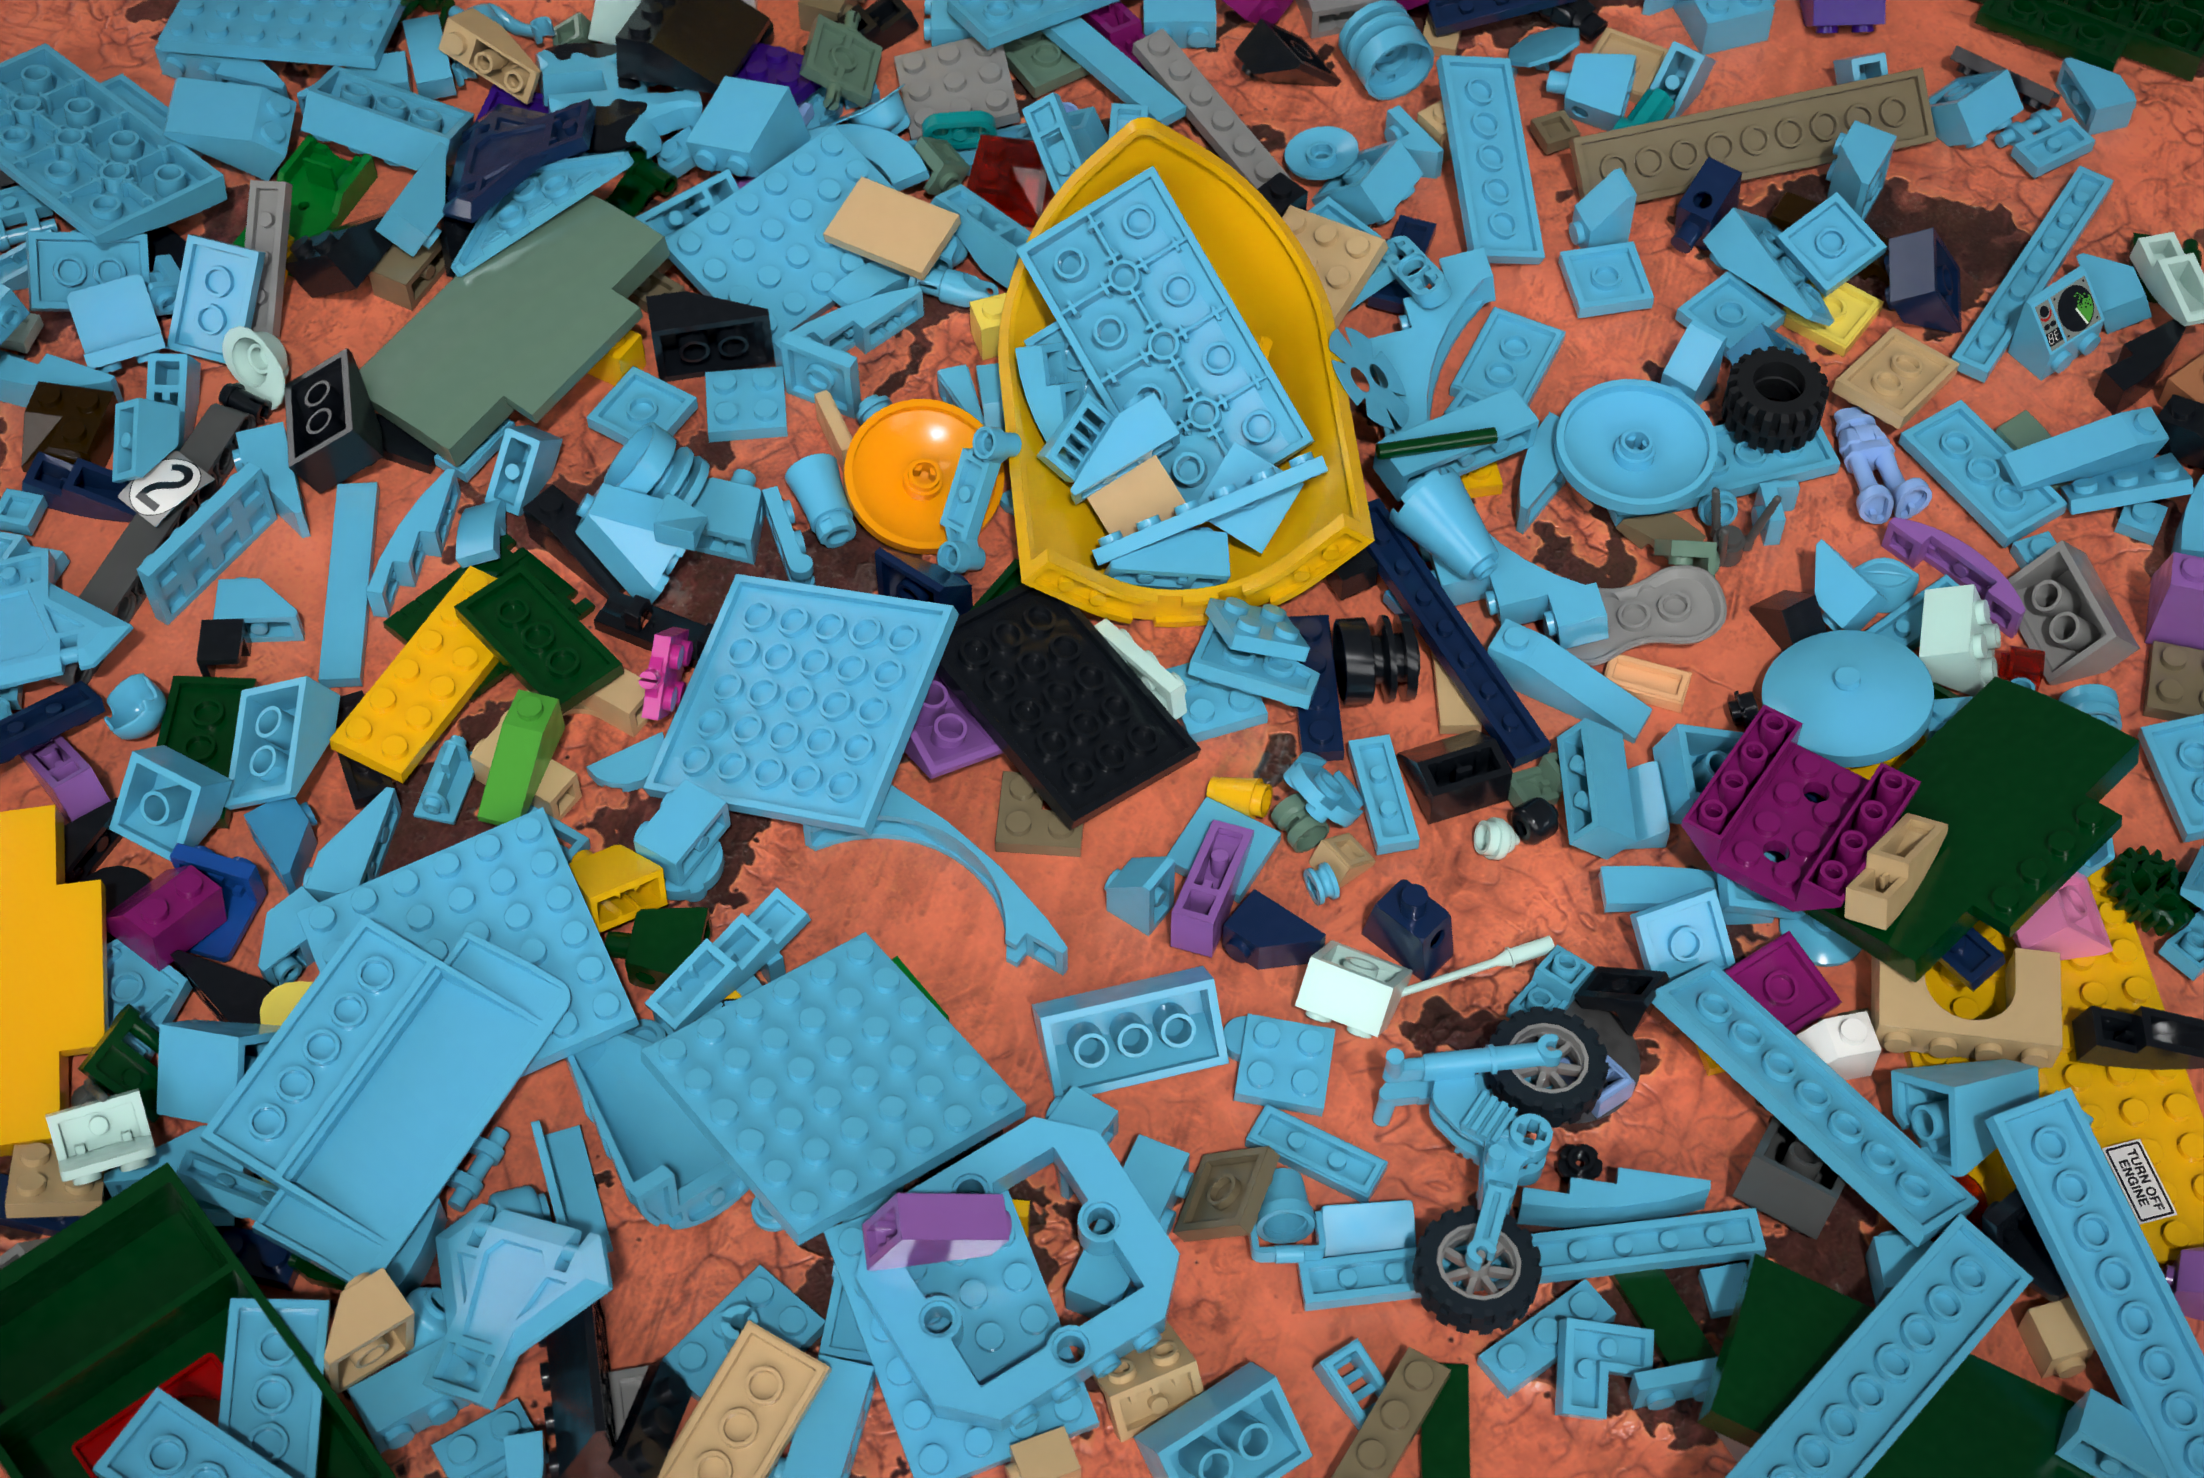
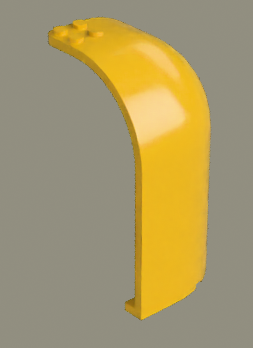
M1140 117L1128 122L1068 178L1038 219L1027 242L1151 166H1154L1252 335H1266L1273 342L1267 360L1315 441L1277 467L1283 471L1290 469L1289 460L1311 451L1314 458L1323 456L1328 472L1303 482V488L1262 554L1228 534L1231 577L1227 583L1196 589L1167 590L1136 586L1103 574L1110 562L1098 566L1092 550L1099 548L1098 539L1109 535L1088 499L1075 505L1070 492L1074 483L1065 482L1036 457L1046 444V441L1035 422L1027 402L1019 375L1015 348L1026 346L1024 340L1054 323L1056 319L1019 257L1010 280L1001 314L998 364L1005 432L1018 434L1022 443L1019 454L1015 457H1008L1021 583L1083 611L1121 623L1131 624L1133 618L1153 620L1154 627L1204 626L1209 621L1205 611L1210 598L1226 600L1227 597H1234L1252 606H1260L1268 602L1272 605H1280L1321 581L1375 540L1349 397L1338 379L1332 364V360L1342 362V360L1329 349L1330 336L1336 329L1334 317L1326 292L1312 262L1278 212L1233 167L1214 153L1161 122L1149 117ZM1209 521L1195 527H1208L1213 529V531L1225 532Z

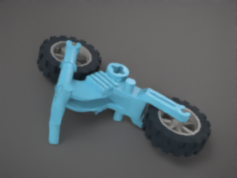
M1543 1006L1531 1007L1529 1012L1524 1013L1523 1010L1514 1012L1508 1022L1504 1019L1499 1023L1495 1035L1492 1034L1489 1044H1486L1484 1048L1426 1053L1422 1057L1404 1059V1053L1397 1048H1392L1386 1053V1065L1382 1075L1386 1083L1379 1090L1378 1102L1372 1118L1373 1122L1381 1127L1387 1126L1390 1123L1395 1106L1429 1104V1116L1432 1123L1455 1146L1454 1152L1457 1154L1462 1153L1464 1158L1472 1159L1473 1163L1479 1166L1478 1189L1476 1193L1477 1210H1475V1206H1463L1461 1211L1454 1212L1451 1209L1442 1213L1438 1222L1435 1220L1430 1222L1426 1227L1424 1236H1421L1419 1239L1412 1267V1273L1415 1275L1413 1280L1414 1290L1416 1294H1421L1422 1306L1427 1312L1432 1310L1436 1314L1438 1322L1445 1326L1448 1323L1457 1326L1456 1331L1469 1334V1331L1473 1330L1479 1331V1335L1492 1334L1493 1329L1497 1328L1504 1331L1513 1326L1516 1318L1521 1320L1527 1314L1530 1304H1533L1542 1275V1267L1539 1266L1541 1255L1538 1246L1533 1247L1531 1243L1533 1237L1526 1228L1521 1230L1517 1226L1518 1221L1509 1215L1517 1185L1528 1186L1539 1180L1553 1138L1552 1128L1561 1127V1123L1568 1121L1569 1125L1580 1120L1584 1112L1589 1114L1595 1107L1597 1099L1600 1098L1605 1084L1609 1063L1605 1062L1607 1050L1604 1044L1599 1043V1034L1593 1027L1588 1029L1584 1025L1585 1020L1575 1014L1573 1017L1564 1014L1565 1010L1553 1007L1552 1011L1544 1010ZM1568 1055L1575 1065L1560 1063V1061ZM1560 1075L1575 1076L1578 1078L1575 1082L1567 1086V1084L1563 1081ZM1527 1131L1537 1134L1536 1140L1524 1137ZM1468 1245L1465 1256L1454 1250L1456 1247ZM1500 1256L1507 1263L1508 1268L1491 1266V1263ZM1443 1258L1448 1259L1461 1268L1445 1273L1442 1265ZM1490 1278L1511 1281L1506 1288L1499 1291ZM1485 1290L1488 1295L1480 1296L1473 1293L1474 1291Z

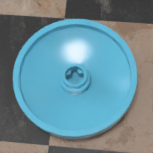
M1620 379L1595 385L1577 395L1567 405L1558 422L1554 449L1561 473L1568 483L1586 499L1616 512L1647 515L1676 509L1688 503L1702 492L1714 471L1718 453V441L1709 417L1697 403L1682 392L1653 381Z
M1837 630L1816 634L1800 640L1784 650L1773 661L1765 674L1762 684V706L1771 707L1803 723L1797 745L1844 768L1863 767L1878 764L1902 754L1923 736L1933 715L1934 686L1931 675L1923 661L1903 644L1872 632Z

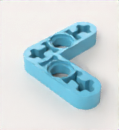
M1396 236L1386 241L1389 247L1350 310L1395 279L1420 306L1429 309L1438 307L1447 301L1451 295V287L1443 272L1408 237ZM1422 268L1417 273L1409 275L1412 271ZM1429 283L1432 286L1431 289L1426 287Z

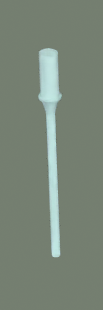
M1546 936L1512 948L1505 947L1502 953L1492 959L1404 988L1401 997L1496 966H1510L1514 968L1516 964L1549 954L1555 948L1553 940L1550 936Z

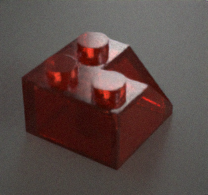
M980 135L967 188L1023 227L1034 228L1048 205L1052 189L1034 141Z

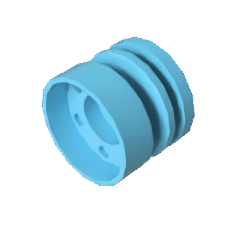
M1380 0L1361 8L1344 24L1339 34L1338 46L1343 56L1356 72L1369 95L1378 100H1392L1406 95L1424 81L1433 67L1434 52L1421 31L1416 28L1414 21L1408 15L1403 5L1394 0Z
M650 422L639 428L620 449L611 463L603 483L664 499L666 493L692 505L707 480L710 465L701 456H694L693 451L687 446L680 447L675 451L676 439L656 423Z

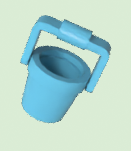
M1276 1168L1274 1171L1272 1182L1268 1187L1258 1214V1220L1253 1227L1251 1235H1249L1251 1257L1256 1262H1275V1264L1304 1263V1261H1318L1325 1256L1326 1237L1322 1211H1313V1207L1308 1201L1302 1175L1296 1170ZM1315 1228L1317 1245L1259 1246L1258 1236L1270 1243L1288 1244L1305 1239Z

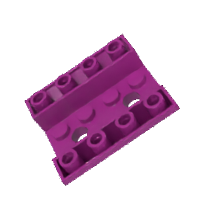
M1763 705L1682 820L1681 826L1715 872L1793 912L1841 907L1845 902L1846 887L1866 868L1867 851L1896 824L1919 789L1921 781L1882 762L1871 779L1868 780L1797 745L1803 723ZM1815 792L1823 796L1826 801L1814 803L1809 801L1804 794ZM1777 851L1784 855L1786 860L1774 862L1769 860L1764 853Z

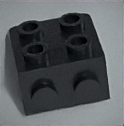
M2017 1187L2003 1200L1991 1203L1982 1215V1233L2034 1278L2028 1286L2049 1301L2057 1302L2063 1299L2068 1292Z

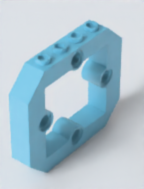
M1033 1116L906 1192L964 1194L968 1191H976L981 1194H1001L1054 1162L1083 1205L1078 1213V1239L1081 1246L1088 1253L1095 1256H1107L1114 1253L1137 1288L1136 1292L1081 1326L1065 1325L1058 1328L1051 1334L1045 1348L981 1387L957 1350L963 1339L964 1332L959 1306L952 1299L945 1296H932L925 1299L906 1267L867 1271L865 1247L863 1245L855 1275L858 1290L936 1417L998 1431H1004L1012 1425L1015 1429H1020L1039 1416V1408L1052 1400L1059 1404L1070 1399L1081 1389L1079 1386L1081 1382L1094 1374L1098 1379L1110 1374L1121 1365L1120 1358L1135 1349L1138 1353L1145 1352L1162 1339L1160 1333L1165 1331L1179 1268L1180 1253L1098 1130ZM1105 1219L1114 1227L1109 1233L1098 1235L1089 1229V1225L1095 1220ZM936 1317H945L952 1322L950 1329L942 1334H934L926 1327L928 1322ZM1067 1346H1075L1083 1351L1084 1356L1079 1362L1070 1364L1063 1362L1058 1357V1354Z

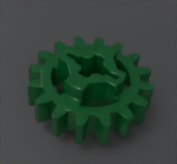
M2140 846L2136 851L2129 847L2108 865L2110 872L2104 876V880L2112 884L2106 891L2107 895L2117 897L2119 901L2114 908L2116 910L2125 909L2128 913L2127 922L2132 923L2135 920L2141 922V929L2145 933L2153 927L2156 934L2161 937L2167 931L2172 935L2176 934L2195 917L2193 910L2197 906L2180 895L2181 886L2187 876V872H2178L2179 870L2175 867L2176 861L2173 858L2169 861L2162 860L2161 851L2158 849L2150 855L2145 846Z

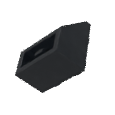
M1472 730L1397 753V759L1429 824L1508 801L1513 772L1497 740L1482 732Z

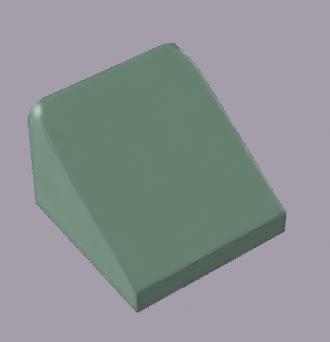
M578 12L553 27L556 34L552 37L553 46L565 43H598L597 41L588 40L591 21L581 12Z

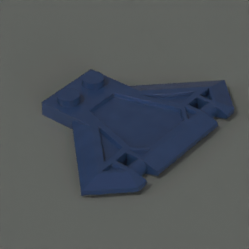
M587 99L549 114L500 103L494 106L462 133L461 140L463 144L458 148L446 196L449 202L445 204L442 211L444 216L474 223L540 167L564 158H576L583 155L590 148L597 112L591 100Z

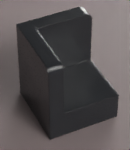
M244 619L202 620L196 659L202 677H215L216 665L240 663L241 656H251L252 641Z

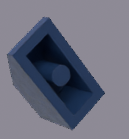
M1254 889L1224 923L1222 947L1237 962H1246L1257 970L1308 964L1310 957L1325 946L1326 934Z

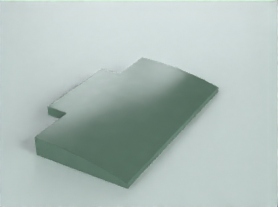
M589 193L464 276H455L359 369L374 410L455 467H458L515 410L536 424L643 317L640 307L627 298L670 256L665 237L636 218Z

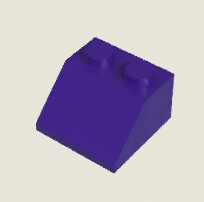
M1799 0L1805 27L1816 26V34L1838 33V26L1852 25V33L1874 32V25L1885 24L1886 0Z

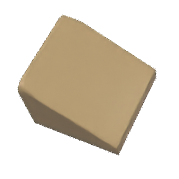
M1345 833L1321 840L1311 856L1309 864L1314 870H1318L1320 863H1328L1336 876L1339 888L1371 868L1376 861L1350 833Z

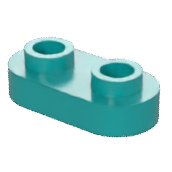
M985 111L935 113L928 116L922 123V137L947 140L954 149L986 147L992 144L997 136L996 120L990 113Z

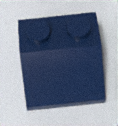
M1934 227L1890 238L1889 255H1886L1884 259L1890 287L1885 288V298L1888 307L1891 310L1895 309L1904 323L1954 334L1962 332L1960 268Z

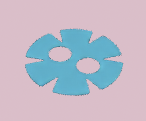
M1345 327L1351 343L1350 346L1339 329L1336 328L1330 336L1329 349L1345 362L1332 360L1334 370L1347 394L1357 406L1365 398L1367 416L1377 424L1394 430L1389 411L1401 428L1405 426L1409 418V407L1394 393L1406 396V392L1390 361L1382 351L1373 358L1372 342L1362 333ZM1371 364L1378 366L1383 371L1388 382L1387 388L1380 387L1374 381L1369 370ZM1351 368H1357L1364 374L1369 383L1368 392L1362 391L1355 384L1351 376Z

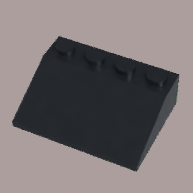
M642 0L615 37L617 77L714 94L725 76L736 77L769 27L770 18L742 0Z
M600 1298L538 1342L540 1348L547 1347L548 1362L540 1363V1374L543 1391H551L552 1406L544 1407L547 1434L548 1436L555 1435L557 1449L548 1452L551 1478H621L608 1465V1460L617 1439L609 1379L611 1366L605 1311Z

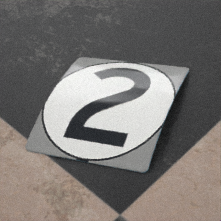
M173 451L144 477L132 480L121 491L118 498L154 527H157L183 500L215 479L179 451Z

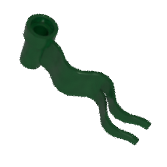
M634 148L629 152L634 160L633 165L622 172L625 175L620 179L612 194L604 199V201L632 217H636L642 211L647 200L656 191L664 196H668L675 190L678 182L675 175L654 163L652 157L647 159L646 153L639 148Z

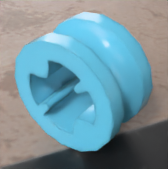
M1320 863L1318 870H1314L1311 867L1304 870L1303 875L1306 888L1316 905L1324 904L1327 897L1332 900L1340 897L1338 881L1328 863Z

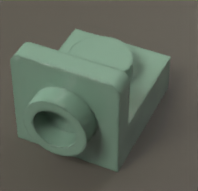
M921 136L914 147L915 151L924 160L925 167L933 172L924 186V190L928 194L939 195L962 184L971 168L947 140Z
M1655 539L1654 555L1669 556L1668 564L1701 567L1709 571L1714 577L1718 572L1720 557L1717 552V542Z

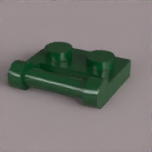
M127 1004L114 1018L110 1028L78 1070L111 1095L138 1088L148 1123H155L160 1116L157 1114L158 1068L124 1043L122 1039L130 1032L158 1054L159 1032L139 1017L140 1011Z

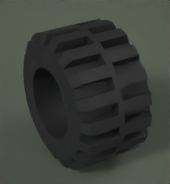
M1768 346L1766 351L1757 348L1752 350L1751 355L1744 354L1739 357L1738 363H1734L1731 368L1721 411L1722 419L1726 420L1725 427L1729 432H1735L1734 438L1736 440L1748 442V447L1754 450L1757 447L1763 448L1765 453H1773L1774 450L1787 453L1790 452L1791 447L1798 450L1805 446L1806 441H1812L1820 427L1829 394V387L1826 386L1828 382L1826 375L1820 373L1821 367L1816 362L1810 363L1808 361L1809 356L1803 353L1797 355L1793 353L1794 349L1786 347L1784 351L1778 350L1777 346ZM1768 398H1775L1783 402L1773 401Z

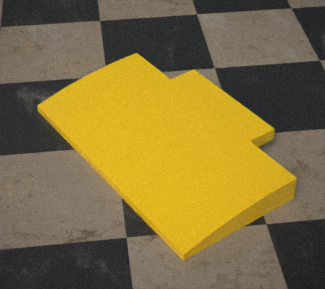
M56 805L0 812V1157L13 1154L14 1145L31 1143L53 1144L45 1115L69 1108L68 1056L90 1054L109 1029L106 886L101 879L65 884L64 817Z

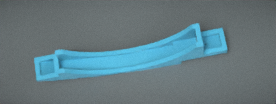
M890 785L870 836L802 824L805 845L814 851L853 840L894 839L920 844L951 857L969 870L983 884L993 898L1005 928L1006 962L1018 967L1028 955L1062 976L1067 972L1068 947L1048 919L1007 873L948 821L893 785Z

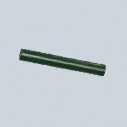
M1490 427L1376 444V456L1378 460L1493 444L1497 443L1498 436L1496 428Z

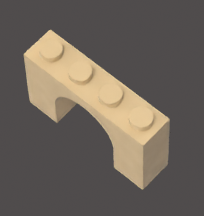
M623 668L624 674L564 713L563 716L575 713L593 715L634 738L650 720L641 718L645 689L640 686L638 680L642 678ZM509 710L503 714L498 726L489 736L481 739L475 745L470 755L476 780L486 785L501 727ZM551 759L531 805L538 809L543 807L548 815L561 821L582 797L577 773Z
M2015 948L2005 969L2006 1010L1995 1017L1984 1020L1964 1019L1947 1012L1930 995L1926 986L1925 974L1915 983L1872 956L1871 1023L1881 1048H1885L1893 1053H1904L1907 1051L1929 1053L1937 1058H1951L1954 1056L1976 1059L1977 1061L2008 1059L2037 1066L2038 1069L2053 1067L2063 1047L2060 953Z

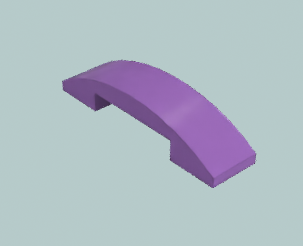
M1893 517L1889 521L1881 545L1884 549L1913 569L1924 560L1942 574H1947L1960 586L1975 584L1981 600L1986 599L1989 604L1992 624H1998L2000 631L2011 639L2017 634L2026 609L2013 586L1990 561L1964 542L1934 527Z

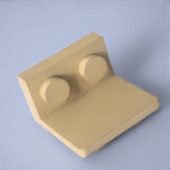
M1168 1321L1166 1322L1165 1331L1160 1333L1162 1339L1152 1348L1142 1353H1138L1135 1349L1120 1358L1121 1365L1110 1374L1099 1379L1095 1374L1092 1376L1105 1395L1114 1433L1120 1442L1133 1438L1204 1392L1196 1359ZM1078 1348L1079 1358L1082 1359L1084 1353Z

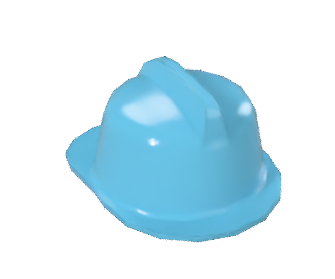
M905 84L882 100L844 115L828 123L827 126H832L846 120L849 124L868 125L887 130L895 135L899 134L909 127L911 123V118L899 93V89L905 86Z

